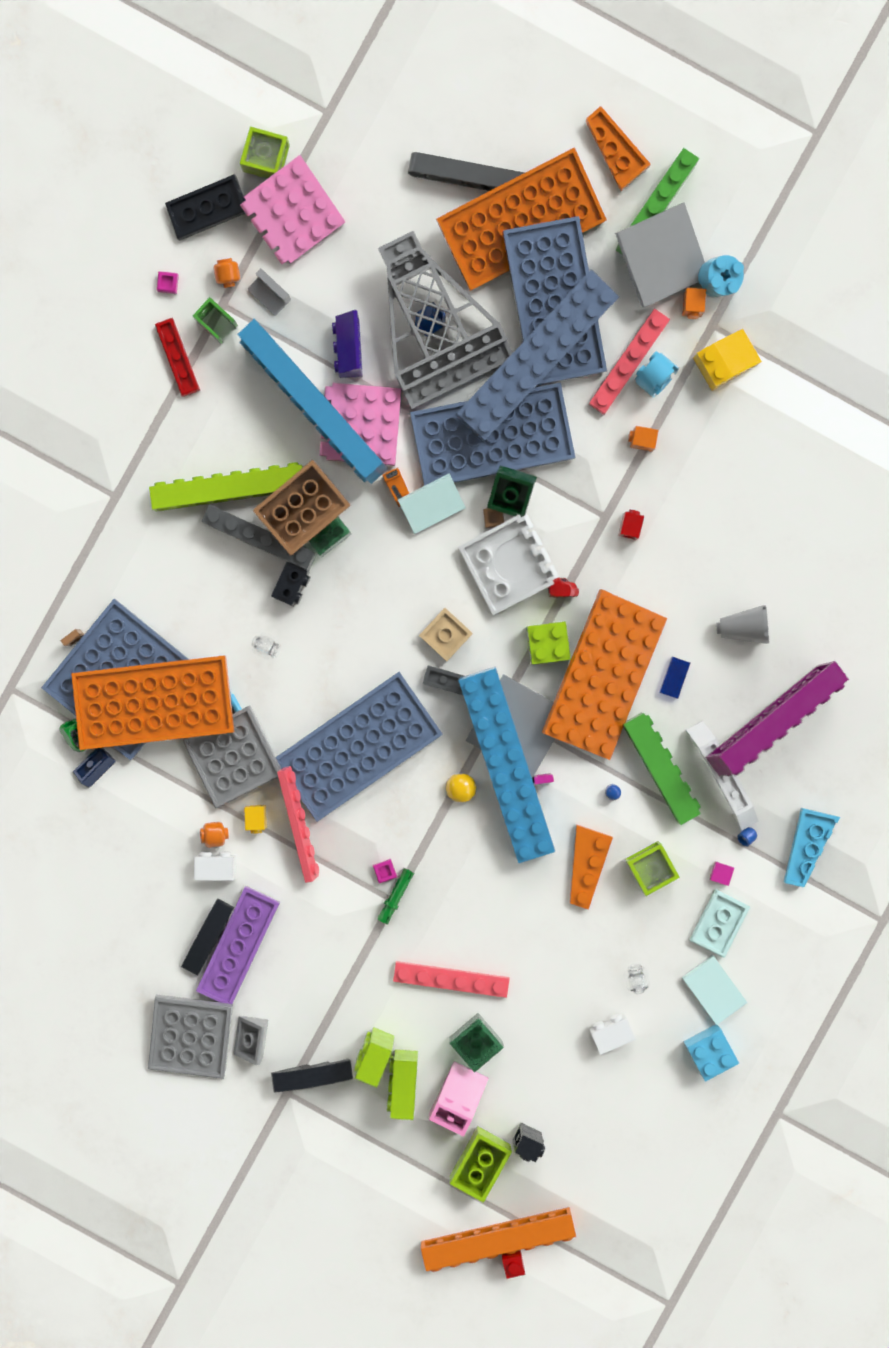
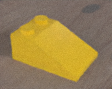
M743 329L697 352L693 357L711 391L762 362Z

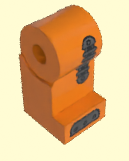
M397 467L382 476L398 507H401L398 499L409 494Z

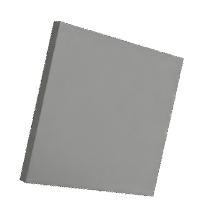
M684 202L615 233L642 308L699 282V270L705 261Z
M503 674L500 682L531 777L533 778L555 738L541 733L554 702ZM473 726L466 741L481 749Z
M247 706L233 714L235 730L233 733L190 737L182 740L215 808H219L278 778L277 772L281 770L251 706Z
M156 994L148 1069L224 1079L233 1004Z

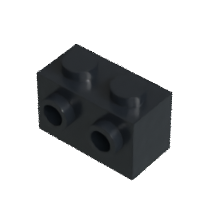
M286 562L271 597L293 607L295 603L299 604L303 596L300 592L303 586L307 587L311 578L308 576L310 572L290 562Z
M520 1123L513 1138L514 1152L520 1155L521 1159L527 1162L531 1160L536 1163L538 1157L541 1158L545 1151L542 1132Z

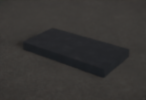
M235 174L165 203L179 241L246 214L240 206L245 199Z

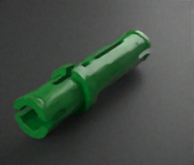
M403 868L390 896L385 900V905L377 918L380 922L389 924L393 913L399 907L398 904L410 880L415 874L414 872Z

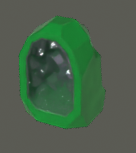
M76 719L62 724L59 729L66 743L76 752L85 751L79 748Z

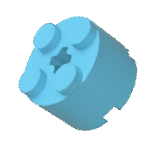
M730 255L712 258L701 266L698 274L699 284H701L703 289H706V294L711 297H721L736 293L743 282L744 265Z
M657 351L649 358V364L646 367L643 365L637 371V377L635 378L636 384L652 398L655 397V394L658 395L672 380L670 375L672 373L676 375L679 370L678 366L664 354Z

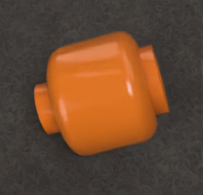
M232 258L217 260V264L213 267L216 283L223 284L224 288L235 286V282L240 280L238 263L232 261Z
M222 822L205 823L203 828H200L201 844H205L207 848L223 846L225 839H229L228 828H224Z

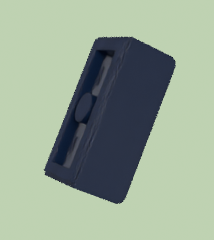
M96 748L73 773L81 784L90 788L116 761L104 748Z

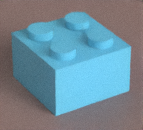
M716 1024L683 1041L705 1082L740 1064L724 1033Z

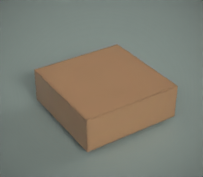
M489 508L483 509L485 529L494 528L504 523L502 512Z
M75 629L60 641L64 646H72L84 636V633L81 629Z

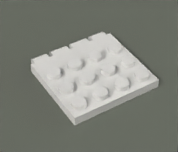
M517 515L458 547L493 615L555 584L553 580L559 577L553 565L548 568L545 566L551 560L544 548L537 550L536 547L542 545L536 531L528 532L529 529L533 528L528 515L523 517Z

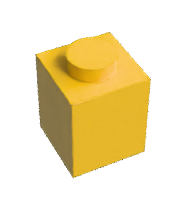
M249 805L244 807L245 831L250 830L251 834L262 833V830L267 828L266 805Z

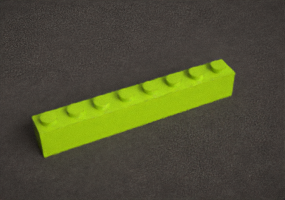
M298 462L288 463L287 467L281 468L279 465L269 466L267 470L252 468L247 473L232 471L230 475L223 476L222 473L212 474L211 478L205 479L204 476L192 477L191 481L176 479L170 484L156 482L154 486L149 487L152 510L158 512L269 496L300 471L303 466L299 465Z

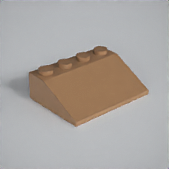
M311 460L253 509V512L286 551L292 555L351 505L317 463Z

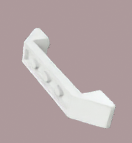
M704 721L688 728L686 732L708 765L733 811L732 815L740 830L742 831L757 823L758 819L754 807L737 776H719L705 758L720 746L715 736Z

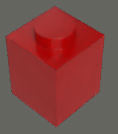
M629 509V512H624L618 536L633 540L639 539L644 516L640 515V512Z
M517 1250L514 1254H502L506 1279L525 1275L521 1250Z

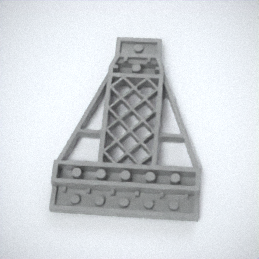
M414 231L378 248L387 267L394 373L411 410L501 366L512 355L511 348L507 342L508 339L500 322L495 320L421 248ZM422 274L433 278L430 288L419 284ZM419 275L417 283L409 281V279ZM439 276H443L469 303L459 308H454ZM434 280H435V282H436V284H437V286H438L440 292L437 291V290L432 289ZM402 283L401 288H400V291H399L398 288H397V285H399V284ZM404 283L416 286L413 296L401 293ZM418 287L429 291L426 301L415 298ZM430 292L441 295L438 306L427 302ZM401 296L411 299L408 309ZM393 298H397L411 328L410 332L396 338ZM443 299L448 309L440 307ZM413 300L424 304L421 315L410 311ZM426 305L437 309L434 319L423 316ZM473 305L492 323V326L469 337L457 313ZM439 310L450 314L447 324L436 320ZM410 314L420 317L417 327L415 326ZM451 317L453 318L457 328L449 325ZM421 319L433 322L430 332L418 329ZM435 323L445 327L442 337L432 334ZM447 328L458 331L455 342L444 338ZM419 332L428 335L425 345ZM413 335L419 344L424 359L400 371L398 369L396 342ZM461 335L463 340L458 342L459 336ZM430 336L441 340L438 350L427 347ZM443 341L453 344L440 351ZM427 350L435 352V354L430 356Z

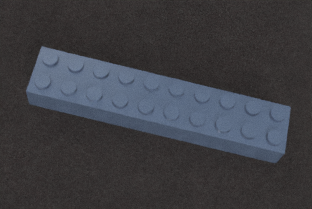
M591 269L455 416L484 442L610 308L619 296Z

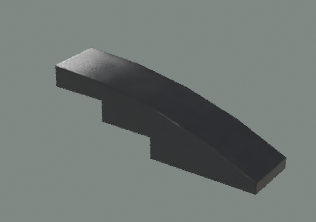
M217 898L181 966L182 968L197 976L199 975L234 909L232 905Z
M344 1059L332 1063L327 1061L272 1072L271 1077L273 1092L276 1093L343 1082L353 1079L351 1060Z

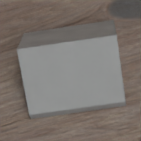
M239 1016L233 1054L255 1065H260L264 1055L268 1020Z

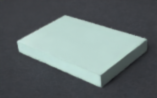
M450 474L398 499L414 534L466 508Z
M715 889L689 940L725 958L750 906Z
M713 955L682 977L716 1025L747 1004L745 998Z

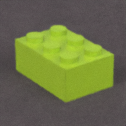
M373 1027L371 1032H367L362 1046L363 1049H360L356 1058L354 1071H356L355 1079L374 1087L378 1086L393 1050L394 1035Z
M395 1049V1055H391L389 1073H393V1075L389 1076L388 1092H392V1094H388L387 1112H391L390 1119L414 1120L418 1051Z
M477 1126L450 1174V1185L484 1203L512 1153L511 1144Z

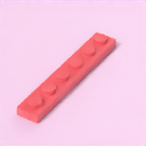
M654 308L590 401V406L605 415L670 321L668 317Z
M291 766L279 770L277 774L305 883L313 882L319 876V866L315 862L314 847L309 839L310 831L305 823V811L301 807L300 792L296 788V775L292 771Z
M396 961L393 982L507 998L510 978Z

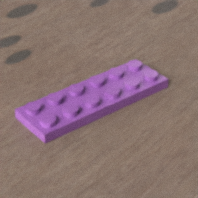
M245 886L198 985L197 992L220 1003L233 1004L280 904L279 901Z

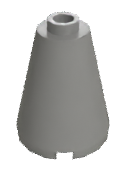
M766 605L720 618V622L716 623L717 634H721V638L763 644L769 643Z

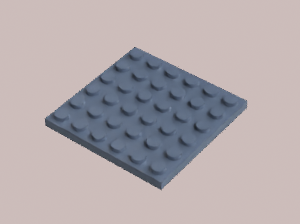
M113 599L41 688L76 716L71 673L189 660V658L118 600ZM146 743L113 747L129 760H132Z

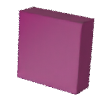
M158 271L157 292L177 294L178 273Z
M551 773L534 775L533 781L534 784L554 782V777Z
M391 859L373 865L379 884L397 878Z
M715 861L710 880L729 886L735 868Z

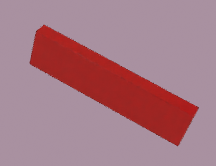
M169 318L156 323L155 327L181 396L184 397L200 391L174 319Z

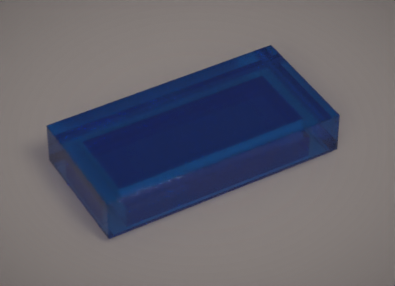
M672 656L659 693L678 699L690 662Z

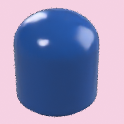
M610 784L605 789L606 796L610 800H617L621 796V789L616 784Z
M748 827L738 834V841L743 846L748 847L757 839V832L753 828Z

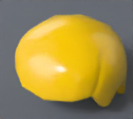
M455 774L446 782L445 790L448 797L453 801L467 802L476 794L477 786L471 776Z

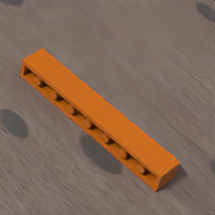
M570 1207L424 1240L421 1241V1252L426 1271L436 1272L444 1267H457L465 1262L475 1263L479 1259H493L504 1253L509 1255L514 1254L517 1250H531L539 1245L549 1246L556 1241H570L576 1237Z

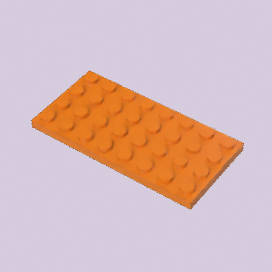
M574 147L436 218V221L468 289L471 291L510 271L503 230L579 216L583 233L607 221Z
M599 589L541 733L610 760L667 618Z
M225 655L71 673L80 750L235 732Z

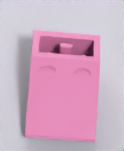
M454 1061L429 1112V1120L464 1137L489 1078Z

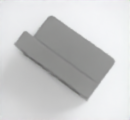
M260 268L256 273L257 279L251 284L248 291L272 314L277 315L291 298L282 287Z

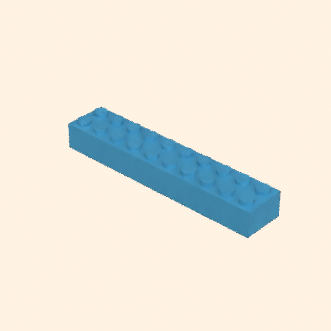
M255 319L237 334L242 339L239 343L265 369L264 371L269 377L278 383L277 386L288 397L292 396L290 398L292 403L301 412L305 410L302 414L314 426L317 424L316 430L326 440L330 438L328 443L339 454L343 453L341 458L351 468H356L354 470L355 474L364 483L368 481L372 484L388 470V467Z
M496 666L459 678L463 696L518 863L555 852Z

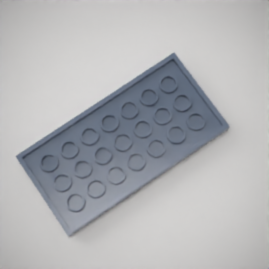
M579 216L503 230L523 342L589 272ZM598 320L537 385L607 371Z
M561 382L535 387L484 442L455 416L468 401L410 412L424 486L447 474H450L453 482L456 483L496 475L500 465L514 470H522L576 458Z
M398 672L282 752L276 759L281 769L291 766L292 771L296 775L295 784L300 792L301 800L316 822H318L439 738L443 733L402 674Z

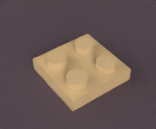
M444 608L419 636L442 658L448 661L473 633Z

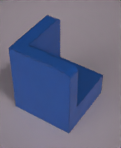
M426 306L423 316L434 319L437 309ZM439 310L436 320L445 323L446 313ZM416 316V318H415V326H416V327H417V324H418V321H419V318H420V317H417V316ZM421 319L418 329L430 332L433 322ZM435 323L432 334L444 326Z

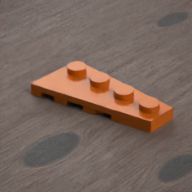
M601 106L586 118V123L620 191H622L646 171L651 164Z
M577 824L570 904L589 910L613 837Z

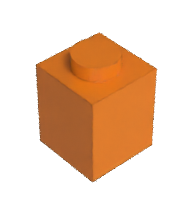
M686 288L683 295L682 316H687L688 319L702 317L705 312L706 289Z
M635 426L633 431L630 430L628 442H631L630 448L653 452L656 448L659 430Z

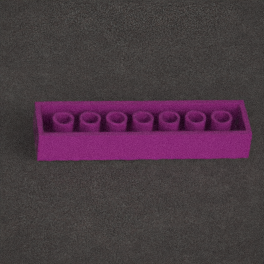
M836 661L817 665L705 758L719 776L739 775L744 771L746 764H751L759 758L758 754L771 749L774 746L773 742L775 740L784 738L791 727L795 728L802 723L801 719L804 716L813 714L817 710L815 707L829 701L832 693L842 690L845 687L844 683L849 678Z

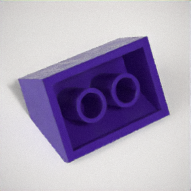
M352 310L335 316L336 322L332 323L333 334H336L337 342H333V349L338 357V361H334L335 373L338 372L340 378L363 377L360 320L358 311Z

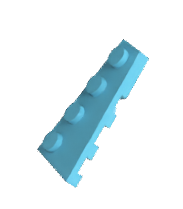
M801 808L784 883L805 887L815 867V863L818 857L821 856L824 850L823 847L833 833L832 830L840 817Z

